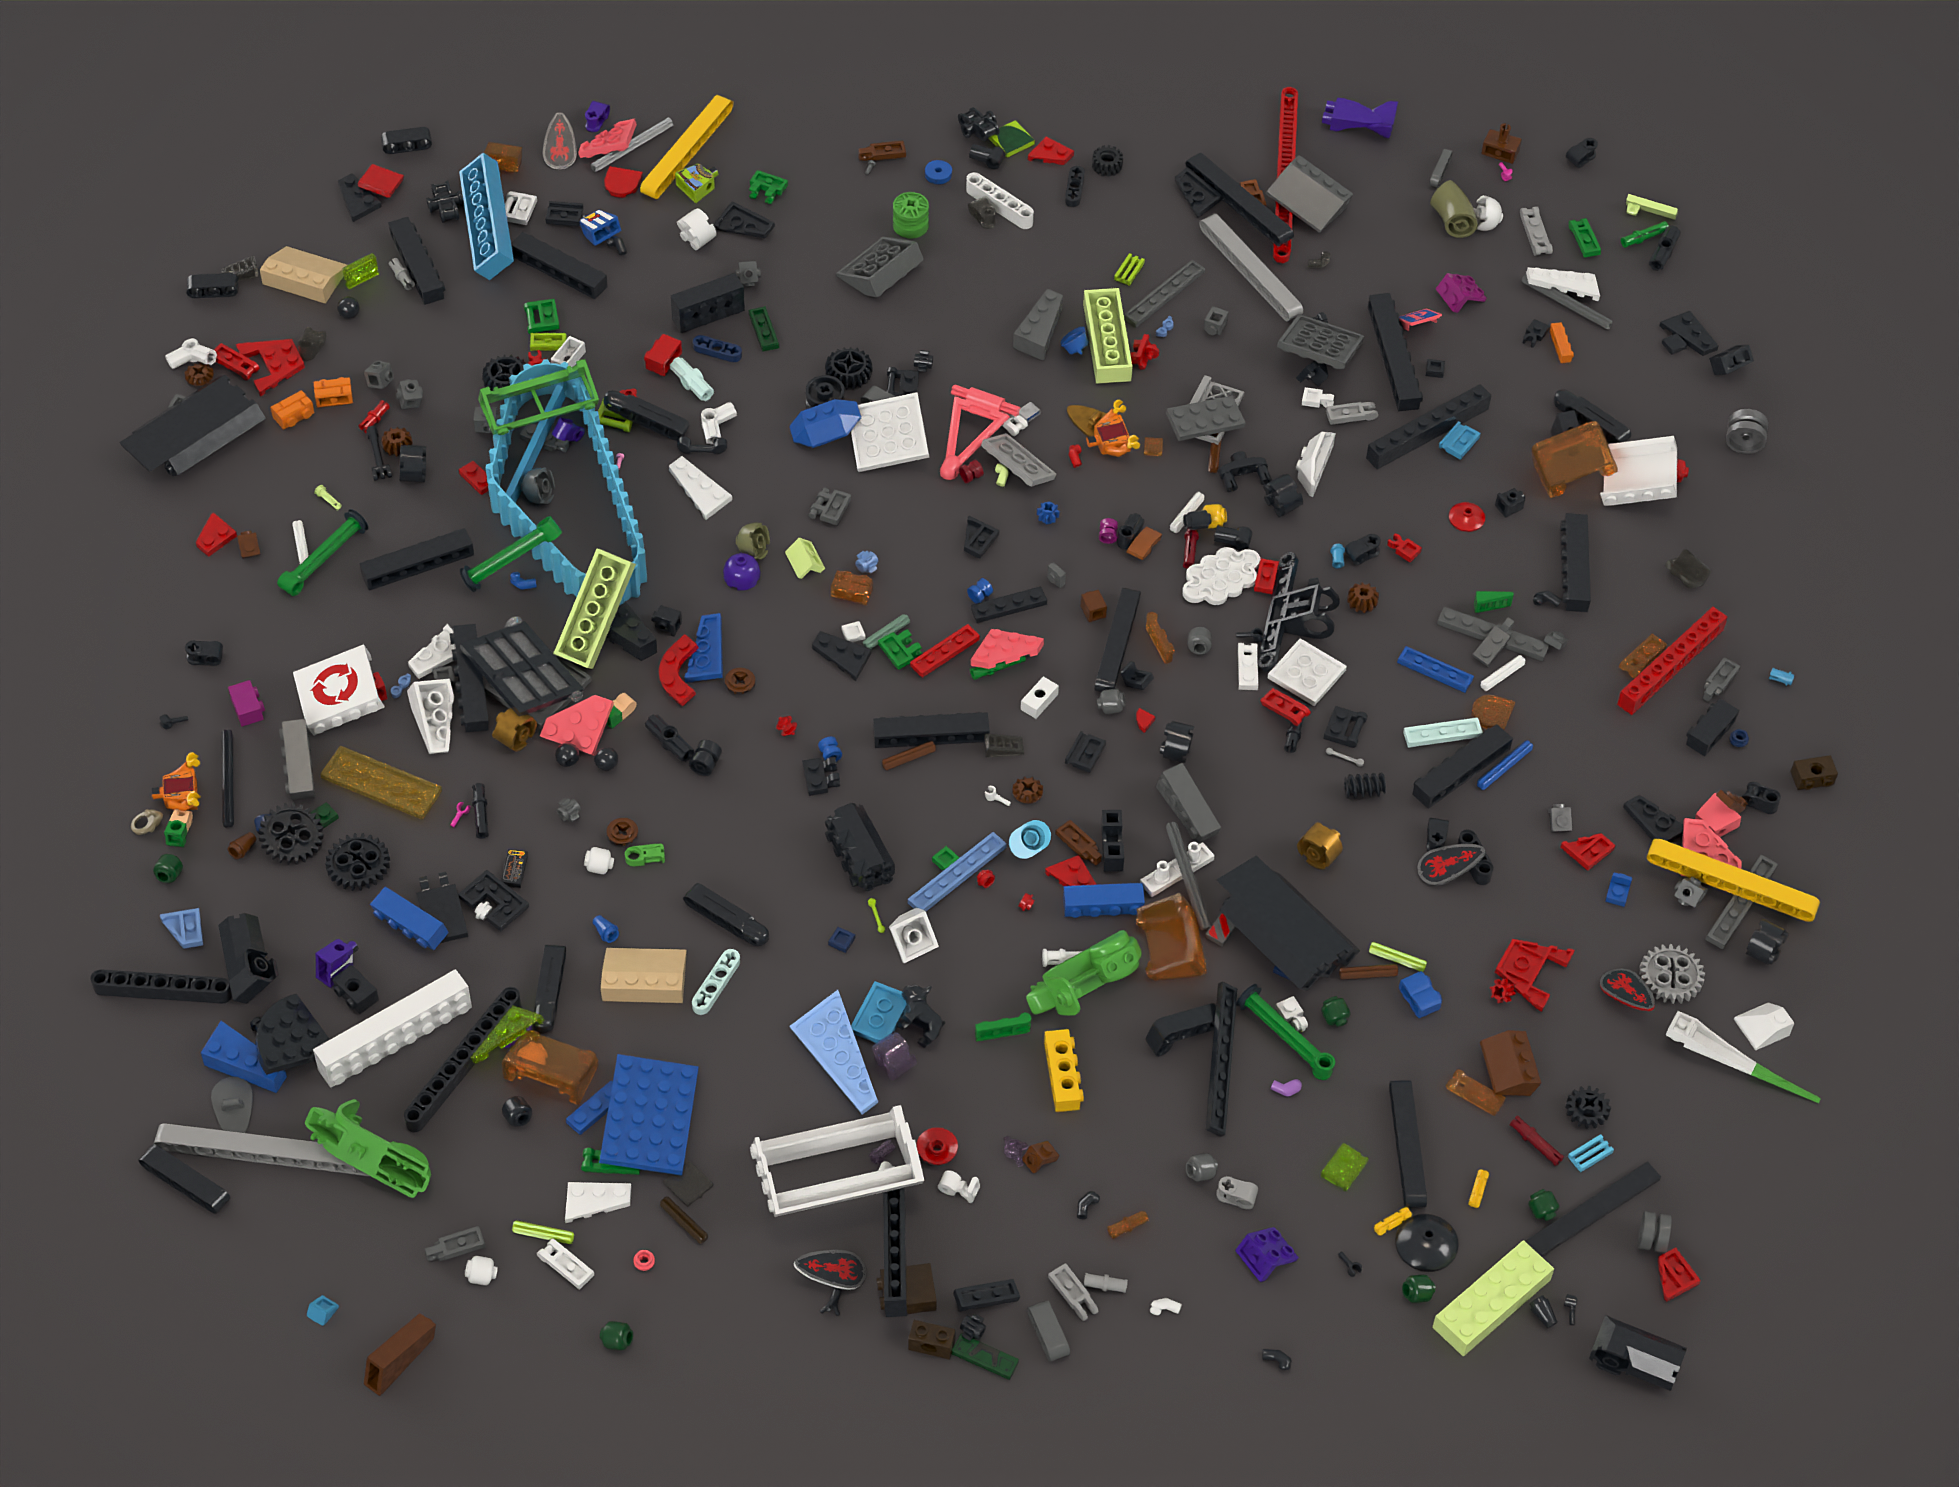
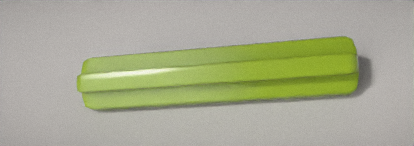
M1372 942L1369 948V952L1418 971L1423 972L1427 965L1425 960L1376 942Z
M517 1220L514 1221L512 1231L517 1234L547 1240L555 1239L557 1242L572 1244L574 1240V1233L571 1231Z

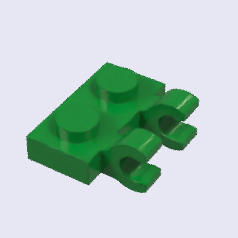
M757 170L750 179L751 187L749 191L752 192L749 197L756 199L760 189L766 191L765 196L767 198L765 203L772 204L776 194L782 195L788 186V180Z
M908 629L899 635L892 632L878 640V645L898 670L909 665L914 658L922 654L920 651L922 647L918 642L908 648L905 647V645L912 642L910 638L912 634Z

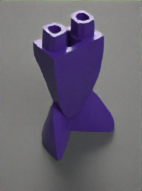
M1337 97L1336 102L1327 100L1322 123L1329 124L1330 130L1333 131L1366 127L1390 139L1398 102L1388 101L1371 110L1358 102Z

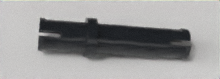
M1303 719L1298 726L1291 722L1290 728L1286 732L1287 740L1284 749L1288 752L1289 746H1291L1289 753L1296 751L1298 740L1302 734Z
M476 783L472 786V806L475 811L476 837L484 839L485 836H489L486 813L488 803L487 799H485V785Z

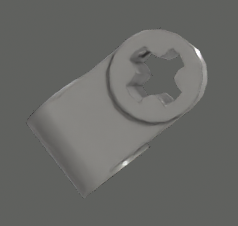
M1223 1177L1219 1181L1216 1196L1223 1203L1232 1204L1243 1209H1252L1258 1187L1251 1182Z

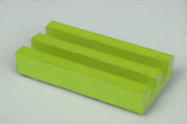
M1129 253L1116 272L1114 280L1130 286L1144 265L1145 259L1141 258L1140 260L1138 256L1132 257V254ZM1137 264L1128 280H1125L1134 265Z
M531 333L530 351L558 350L567 340L566 333Z

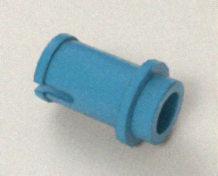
M1334 544L1330 549L1333 558L1332 566L1334 568H1342L1344 566L1343 554L1345 553V548L1342 544Z
M1772 668L1769 679L1785 683V686L1792 685L1795 675L1791 674L1792 672L1787 673Z

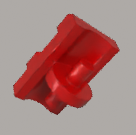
M1144 334L1142 340H1134L1133 348L1135 352H1130L1132 364H1138L1140 370H1145L1148 360L1157 358L1160 353L1156 344L1149 342V334Z

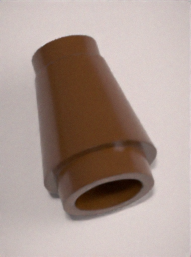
M248 832L230 842L228 847L229 854L235 859L243 858L254 842H256V836Z

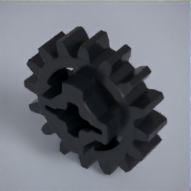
M1580 1086L1579 1091L1574 1089L1572 1095H1568L1565 1106L1568 1109L1566 1114L1567 1116L1572 1115L1571 1122L1578 1121V1127L1585 1124L1586 1129L1589 1128V1125H1592L1595 1129L1598 1123L1604 1125L1605 1120H1608L1611 1106H1609L1610 1100L1604 1099L1605 1093L1599 1094L1598 1088L1593 1091L1591 1086H1588L1587 1090Z

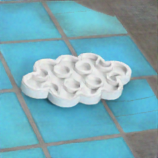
M1224 547L1219 549L1216 555L1204 556L1200 564L1191 565L1187 569L1186 580L1188 582L1184 584L1183 597L1191 603H1199L1206 600L1209 604L1220 605L1228 597L1239 596L1243 588H1250L1256 582L1257 572L1255 570L1260 564L1259 554L1250 549L1237 552L1233 548Z

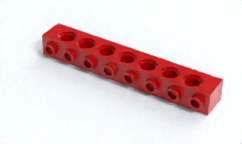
M1715 607L1710 608L1620 692L1617 705L1633 715L1724 630L1728 616Z

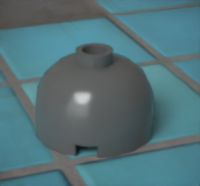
M545 467L534 468L528 471L521 483V490L530 502L536 504H548L552 501L554 494L551 495L552 489H555L552 472L546 470Z

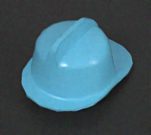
M1040 820L1027 822L1011 834L1009 838L1011 852L1023 859L1034 856L1049 845L1051 840L1050 829Z

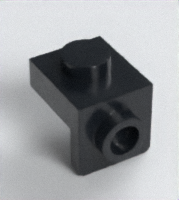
M1130 661L1121 671L1126 687L1144 690L1154 679L1152 672L1138 670L1133 661Z

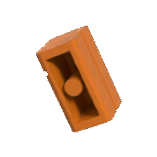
M340 377L314 382L317 408L353 403L350 378Z
M302 390L270 407L273 419L283 430L295 426L297 422L308 419L315 413L312 401Z

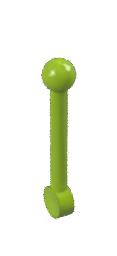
M870 898L868 905L872 907L878 932L883 933L885 927L882 925L875 907L876 900Z

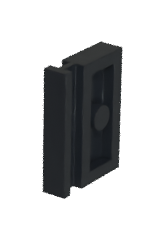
M549 201L545 218L546 224L580 226L584 210L583 203Z
M1080 731L1065 758V764L1070 763L1075 768L1091 773L1106 746V740L1090 734H1083V731Z

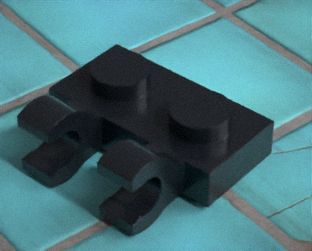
M821 757L802 760L809 796L828 793V788L841 786L839 773H832L828 777H825L824 773L837 771L835 757L827 758L823 762Z

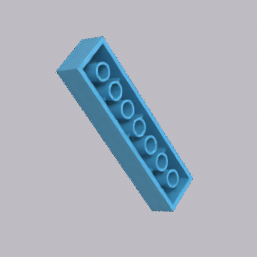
M482 153L459 171L474 271L490 280L509 266L514 259L498 162Z

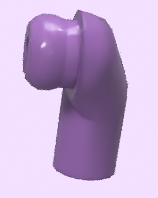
M1298 1079L1285 1084L1274 1080L1271 1090L1288 1097L1298 1093L1301 1090L1302 1083Z

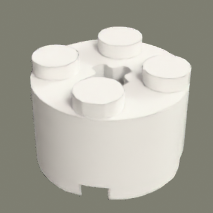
M698 208L677 221V225L682 231L680 233L681 238L685 242L687 240L690 241L694 250H698L716 237V230L713 224L709 225L707 222L709 218Z

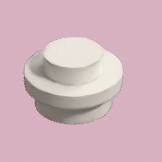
M486 901L484 904L481 902L475 910L477 919L484 921L491 912L492 907L489 905V902Z

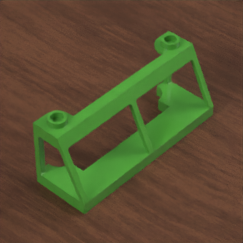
M586 360L576 361L577 365L573 367L567 366L565 370L499 389L494 387L493 391L489 387L480 389L478 400L493 435H504L509 432L508 430L580 409L590 410L595 408L599 398ZM575 378H582L591 398L590 400L544 412L535 390ZM527 392L532 393L541 414L501 426L496 425L489 403Z

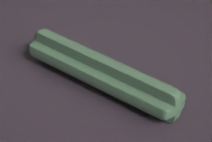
M905 614L901 615L863 641L864 647L872 649L878 645L879 639L892 632L896 633L909 624V617Z

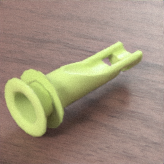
M319 485L315 489L314 494H317L318 497L324 498L337 510L341 508L342 505L326 491V487Z

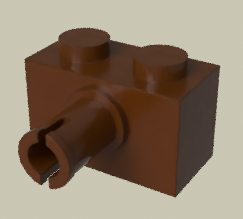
M1506 123L1500 125V132L1492 129L1489 130L1483 142L1481 154L1513 164L1520 151L1522 139L1509 135L1511 126L1508 124L1507 129H1505Z

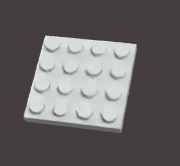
M918 393L858 405L862 418L851 430L858 472L929 458Z

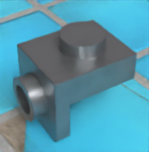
M1553 804V808L1548 809L1551 818V832L1572 831L1571 807H1565V804Z

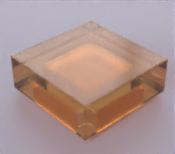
M1145 437L1144 455L1162 456L1163 438Z

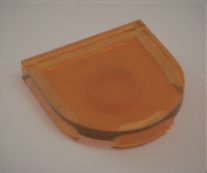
M1484 695L1474 702L1472 716L1479 719L1480 726L1483 728H1492L1498 724L1505 730L1515 702L1495 695Z

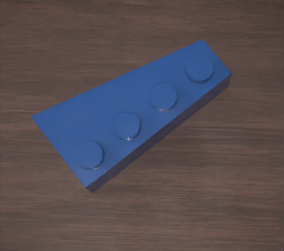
M220 1021L201 1051L204 1066L233 1077H239L251 1084L275 1093L278 1092L287 1077L285 1070L266 1075L257 1057V1045L222 1021Z

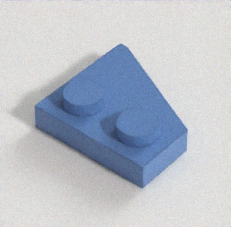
M199 908L160 914L162 923L183 949L203 946Z

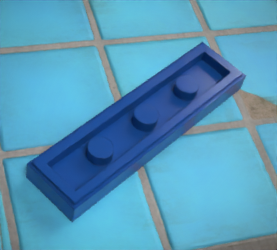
M1405 646L1397 663L1464 693H1466L1474 678L1469 673Z

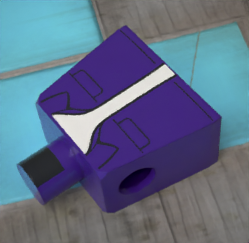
M336 939L316 952V978L328 987H333L332 978L351 964L353 965V954L359 949L354 941L346 944L342 940Z

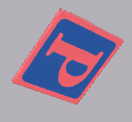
M1426 308L1399 316V321L1402 323L1403 329L1409 331V325L1413 326L1430 320L1437 323V318H1440L1442 314Z

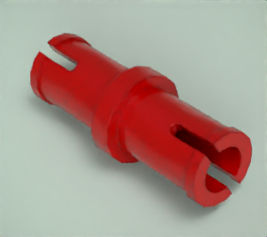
M381 400L373 410L368 412V416L358 425L359 428L367 433L366 430L369 426H374L375 423L381 421V417L390 409L389 404Z

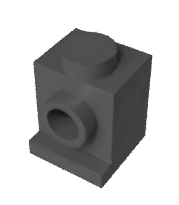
M1212 306L1205 319L1204 330L1210 335H1220L1228 323L1229 311Z

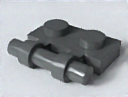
M823 488L816 496V502L810 507L809 517L815 519L816 515L821 514L820 520L838 525L851 501V494L835 489L832 494H828L829 489Z

